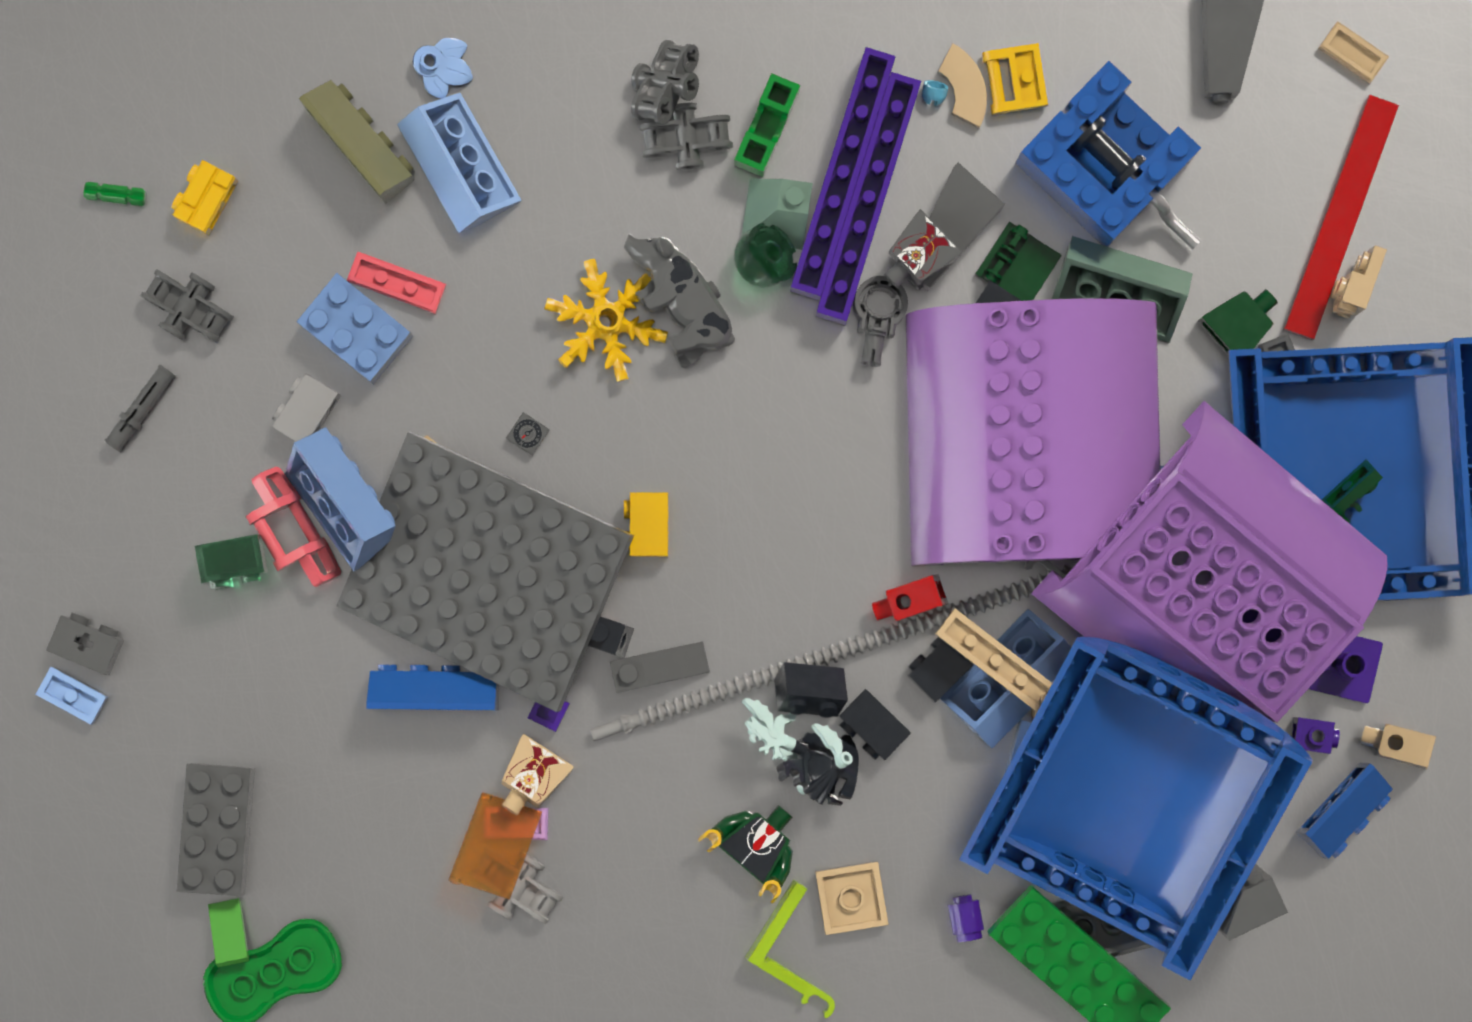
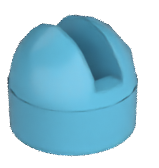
M924 81L922 89L923 100L929 105L932 100L935 106L940 105L947 96L948 86L939 81Z

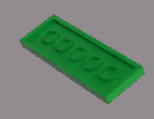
M1032 885L1020 895L987 931L989 936L1089 1022H1159L1171 1010L1170 1005Z

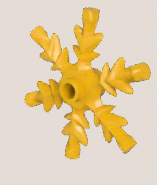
M586 260L583 263L588 278L581 277L580 281L592 291L585 294L594 299L593 307L585 309L581 300L576 305L567 295H563L564 303L548 297L545 302L544 310L561 313L557 321H566L574 318L573 324L580 320H584L588 324L586 333L575 332L579 338L564 342V345L570 347V349L558 361L565 368H568L578 356L581 362H585L588 347L594 351V340L601 338L607 343L602 351V354L608 353L605 369L613 366L617 382L628 380L624 363L630 364L632 361L629 356L620 350L627 347L618 342V335L622 332H627L632 341L636 335L642 344L648 346V338L665 343L668 331L652 328L651 326L655 323L653 319L638 323L639 316L631 321L624 317L626 308H637L633 303L640 301L635 292L643 290L651 281V277L644 273L634 285L631 279H627L624 294L618 289V301L609 302L605 296L610 287L604 288L607 272L599 275L596 260ZM600 317H607L610 325L608 327L603 326L599 320Z

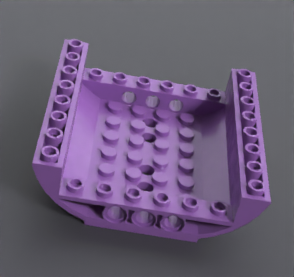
M1203 401L1182 424L1191 435L1184 445L1064 578L1052 570L1031 594L1084 637L1110 640L1147 653L1234 697L1272 722H1278L1364 629L1363 624L1373 610L1385 582L1387 555L1215 409ZM1179 551L1188 552V559L1184 564H1172V558L1175 553ZM1204 570L1211 572V579L1208 583L1203 585L1196 584L1195 579L1198 573ZM1256 609L1258 616L1253 622H1242V616L1247 610ZM1273 628L1281 630L1278 640L1274 642H1267L1265 640L1266 633Z

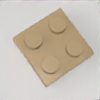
M878 861L815 871L825 935L889 925Z

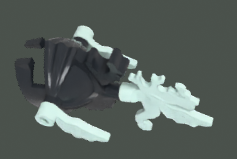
M750 698L742 700V703L753 715V717L749 718V721L745 722L750 735V741L755 743V737L758 741H764L765 746L760 747L759 752L762 751L766 755L769 752V748H772V760L776 758L784 760L776 768L779 773V781L782 782L791 774L793 786H797L799 793L803 795L808 794L809 798L821 805L827 798L828 804L841 806L843 802L839 801L835 796V786L839 778L846 781L838 792V797L849 800L852 798L858 776L859 755L856 745L849 735L846 734L838 738L837 732L832 731L828 725L822 726L815 723L811 727L815 733L807 732L803 738L796 740L784 734L785 724L793 722L796 715L791 713L788 715L781 714L773 720V714L769 712L768 706L762 705L759 700L753 701Z

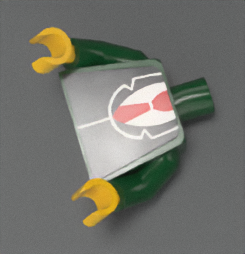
M778 805L767 819L757 811L751 813L746 810L726 816L712 829L706 831L698 838L699 842L704 838H708L711 841L712 846L707 852H711L719 846L763 884L759 891L760 897L765 890H768L773 894V899L770 903H774L781 894V888L790 873L793 850L789 845L791 840L781 832L793 817Z

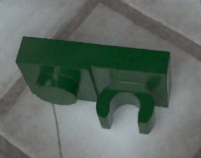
M1365 459L1331 490L1322 501L1349 523L1350 521L1345 515L1346 509L1354 507L1360 513L1362 507L1356 500L1374 491L1378 482L1383 477Z

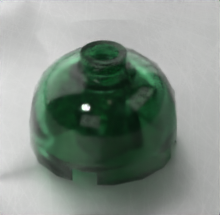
M759 223L739 238L734 250V262L736 269L746 282L759 288H772L794 275L797 269V262L793 263L792 254L796 250L788 235L775 225L768 227L764 225L765 223Z

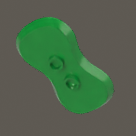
M299 919L283 927L265 945L248 950L249 961L218 967L214 959L205 970L203 987L211 1009L223 1022H255L276 1002L285 997L295 994L315 993L329 987L340 974L342 968L341 953L334 936L323 923L314 919Z

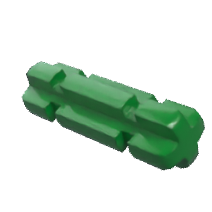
M86 182L84 185L83 194L88 200L97 201L100 198L104 202L121 204L130 202L131 205L143 206L146 201V191L143 188L132 187V189H129L128 186L104 183L100 186V184L95 182Z

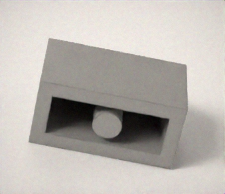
M305 374L303 378L297 377L289 390V393L292 394L286 405L280 404L272 417L275 423L272 427L297 442L321 429L341 395L308 374Z

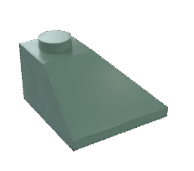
M750 179L741 241L802 250L813 183L788 179Z

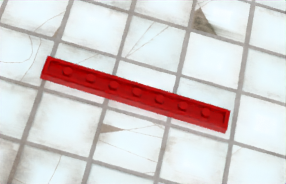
M1373 95L1367 97L1283 330L1312 341L1315 339L1399 105Z

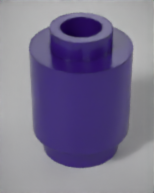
M971 894L953 897V904L948 905L952 932L953 935L957 936V942H967L983 938L981 930H984L979 899L972 900Z

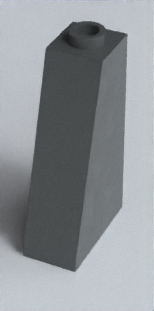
M1202 0L1204 97L1213 98L1214 103L1232 102V98H1236L1241 91L1264 0Z
M958 162L953 167L929 218L964 252L1003 209L1005 203ZM952 264L920 285L910 276L906 280L917 290L923 287L928 292Z

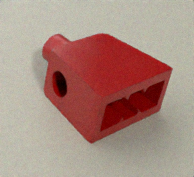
M939 574L887 590V598L873 602L872 608L877 621L894 616L895 621H900L948 605L949 603ZM908 595L911 599V605L904 607L901 603V598Z

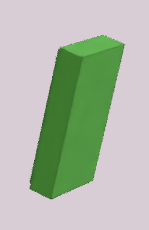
M237 898L208 904L216 965L223 967L249 961L241 900Z

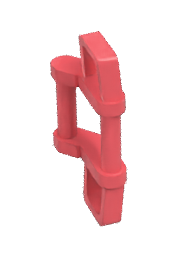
M274 467L252 478V484L265 505L252 511L245 517L250 525L254 524L275 560L273 565L276 570H283L299 561L314 587L321 586L341 574V570L325 537H320L300 503L302 498L279 467ZM267 478H270L275 483L283 496L276 497L266 480ZM289 507L309 543L285 554L265 518ZM318 553L327 575H323L311 555Z

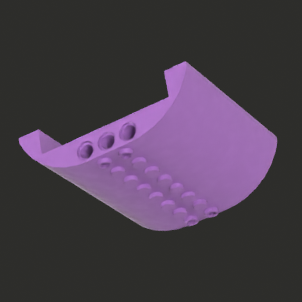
M1050 299L949 305L916 310L906 314L911 566L1081 559L1161 470L1156 302L1129 299Z

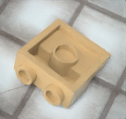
M1375 245L1367 252L1364 251L1362 256L1359 255L1357 257L1353 271L1345 277L1342 276L1339 281L1336 280L1330 298L1335 299L1332 305V313L1344 318H1350L1351 315L1356 316L1367 308L1387 249Z

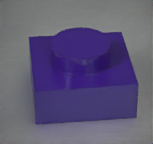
M565 701L561 711L555 712L535 702L527 718L556 732L570 703Z

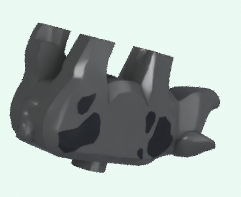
M628 234L624 245L625 250L640 267L649 271L651 275V281L643 290L635 292V295L642 306H647L651 312L666 307L672 320L683 328L678 335L668 337L671 346L676 352L674 356L681 367L692 365L706 351L719 350L733 344L735 337L732 334L731 321L717 299L721 295L712 281L706 282L695 264L682 254L670 239L665 237L637 239Z

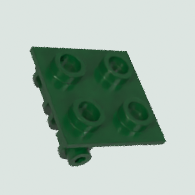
M1009 221L975 274L988 283L992 281L1022 301L1034 300L1062 255L1028 234L1029 231L1021 225L1016 226Z

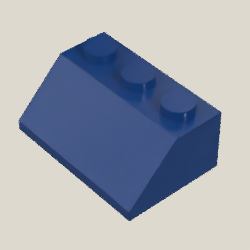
M1359 763L1300 826L1296 833L1323 858L1329 859L1331 856L1336 858L1348 846L1345 842L1352 833L1358 835L1368 825L1369 820L1366 818L1374 809L1379 812L1390 801L1391 798L1388 794L1393 788L1371 763Z

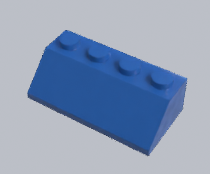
M378 665V671H370L366 709L499 711V684L474 672H460L459 665H441V671H429V665H410V671H397V665Z

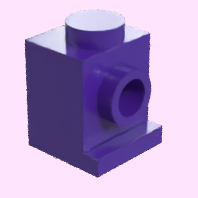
M1293 717L1291 737L1306 751L1331 754L1332 748L1337 749L1340 730L1334 729L1335 722ZM1315 730L1322 732L1323 737L1319 742H1315L1312 739V733Z

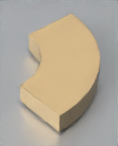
M952 43L938 73L948 80L953 89L955 104L952 115L980 128L987 105L984 78L974 60L963 49Z

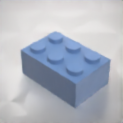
M338 273L333 276L297 320L300 326L373 385L413 337L411 332Z

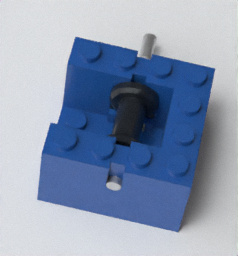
M1108 61L1069 101L1068 105L1062 111L1060 110L1021 151L1015 164L1101 245L1109 247L1134 219L1152 203L1157 208L1159 216L1164 223L1193 250L1201 240L1172 213L1169 203L1160 192L1194 158L1201 147L1179 126L1169 135L1125 93L1132 82L1115 65Z

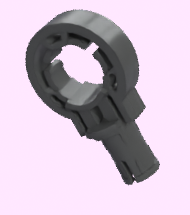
M874 276L864 281L858 288L853 300L854 313L859 321L857 332L863 333L866 318L868 319L861 364L868 366L871 361V354H873L871 367L881 366L882 350L888 322L887 338H893L896 326L902 321L908 308V297L903 286L895 287L886 276ZM871 285H875V286L871 287V288L868 290V293L865 294V296H864V298H863V301L861 302V301H860V295H861V293H862L867 287H869V286H871ZM874 291L887 292L891 295V298H895L898 294L901 300V309H898L899 299H896L894 311L888 315L881 316L873 313L868 308L866 301L869 294H872ZM875 323L880 324L879 327H874Z

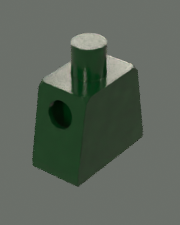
M1267 289L1254 299L1246 291H1243L1206 313L1198 322L1227 354L1229 350L1254 349L1274 323L1266 313L1278 302Z

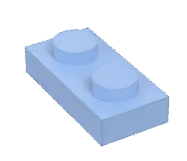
M50 667L35 694L90 725L94 724L108 696L54 667Z

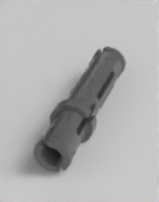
M159 365L128 410L119 415L120 421L109 436L105 438L104 442L121 453L136 429L140 431L143 427L141 425L142 421L176 376L162 365Z

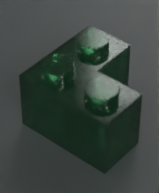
M258 534L194 546L201 584L208 585L210 589H215V591L233 588V582L242 580V584L260 581V575L268 573L263 541Z

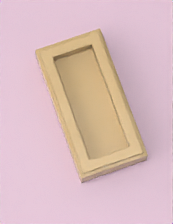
M1338 21L1318 48L1369 84L1389 58L1388 55Z

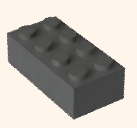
M194 763L186 765L176 892L230 896L245 895L255 768Z

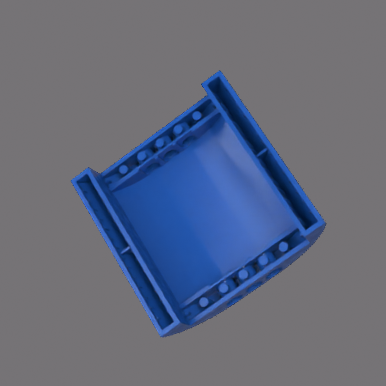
M1472 337L1453 338L1447 342L1269 352H1261V348L1229 350L1233 426L1322 500L1365 459L1383 477L1378 482L1374 491L1356 500L1362 507L1360 513L1354 507H1350L1345 511V515L1350 521L1349 524L1387 555L1386 578L1377 601L1472 595Z
M1077 637L959 860L986 874L990 872L993 864L1014 873L1164 952L1161 966L1191 981L1313 760L1293 737L1274 722L1215 687L1132 647L1101 638Z

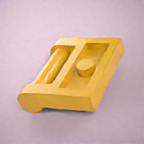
M1039 43L990 50L982 53L983 62L987 63L993 99V104L990 105L992 115H1002L1009 112L1048 106ZM1008 59L1014 94L1013 101H1005L999 64L1001 60Z

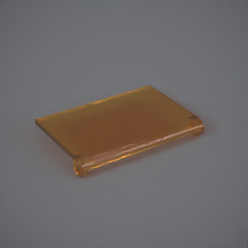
M481 793L448 881L456 885L463 884L510 900L542 812L523 806L519 814L515 815L502 806L505 799Z

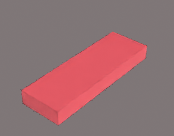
M357 252L347 278L349 283L433 314L437 313L447 286L440 281L361 252Z

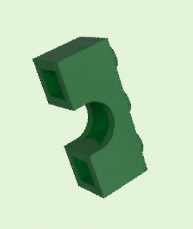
M771 73L760 98L753 121L748 131H746L734 159L735 166L758 176H764L800 92L799 84Z

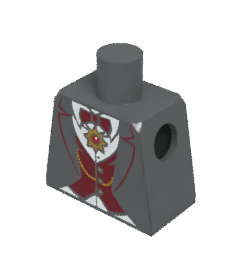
M920 209L889 250V255L896 263L884 275L897 288L909 276L920 285L960 258L963 252Z

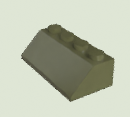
M330 80L303 94L299 100L305 109L385 204L414 181L413 176L410 174L414 170L412 165L403 155L398 158L390 150L394 144L383 131L377 134L372 129L370 124L374 122L363 107L356 110L350 102L354 97L342 83L336 86Z

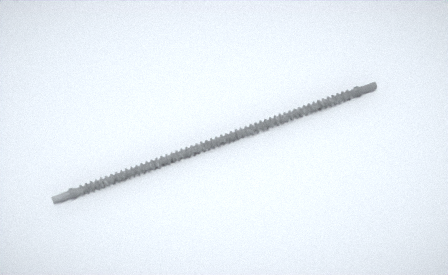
M1072 562L1071 567L1064 565L1063 570L1060 571L1067 575L1076 565V562ZM1046 571L1045 576L1039 573L1036 579L1030 576L1027 582L1021 579L1019 585L1013 582L1010 588L1004 585L1001 591L995 588L992 594L986 591V595L983 597L978 594L977 599L973 600L972 597H969L968 602L964 603L963 600H960L959 605L951 603L950 608L943 606L941 611L934 609L933 614L925 612L924 617L916 615L915 620L908 618L906 623L899 621L898 626L890 624L889 629L883 626L880 632L874 629L871 635L865 632L862 638L856 635L854 641L848 638L845 644L839 641L836 647L830 644L829 649L825 650L824 647H821L820 652L813 650L812 655L804 653L803 658L795 656L794 661L786 659V662L819 666L825 663L828 666L831 660L837 663L840 657L846 660L849 654L855 657L858 651L863 654L864 649L868 648L872 651L873 646L877 645L878 648H881L882 643L886 642L887 645H890L891 640L898 642L900 637L907 639L908 634L916 636L917 631L925 633L926 628L933 630L935 625L940 627L954 608L968 618V614L973 613L976 616L979 610L985 613L987 607L993 610L996 604L1002 607L1005 601L1011 604L1014 598L1020 601V597L1023 595L1026 598L1029 597V593L1036 589L1049 574V571ZM778 662L776 667L769 665L768 670L760 668L759 673L751 671L750 676L743 674L741 679L734 677L732 682L725 680L724 685L718 682L715 688L709 685L706 691L700 688L697 694L691 691L690 696L686 697L683 694L682 699L679 700L674 697L673 702L670 703L665 700L664 705L661 706L659 703H656V707L652 709L650 706H647L646 711L639 709L638 713L634 715H621L619 720L590 729L593 739L596 741L623 731L625 734H628L638 726L643 725V727H647L648 722L654 725L657 719L663 722L666 716L672 719L675 713L681 716L684 710L690 713V709L693 707L698 710L699 705L703 704L707 707L708 702L712 701L713 704H716V700L720 698L722 701H725L726 696L733 698L734 693L742 695L743 690L751 692L752 687L760 689L761 684L768 686L770 681L774 682V678L782 664Z

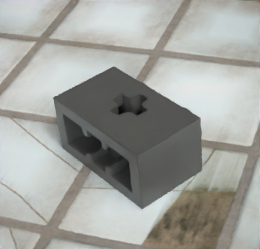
M73 612L70 617L61 615L46 651L101 674L110 675L124 643L123 639L117 637L119 631L102 624L98 630L87 625L90 619ZM90 635L89 640L94 644L92 648L86 647L83 650L84 645L79 641L81 637L87 638Z

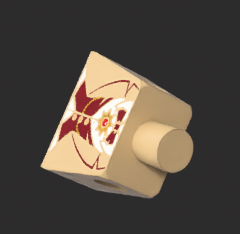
M523 734L501 782L503 786L511 790L502 806L515 815L519 814L527 801L539 808L570 775L574 766Z

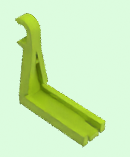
M793 879L745 958L802 993L801 1004L808 1003V999L812 995H817L825 1000L827 1008L822 1012L823 1017L826 1019L832 1015L835 1009L832 997L767 956L765 958L807 891L805 886Z

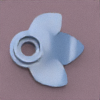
M443 38L435 46H422L414 53V69L423 76L424 88L430 95L442 99L447 96L449 85L459 86L472 81L473 76L469 66L464 60L460 59L467 49V44L464 41L456 38ZM426 55L433 57V66L430 67L424 63Z

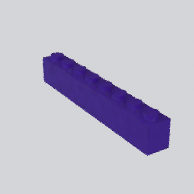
M865 47L790 292L819 301L821 299L896 56Z
M891 72L818 305L816 317L846 326L921 85L920 80Z

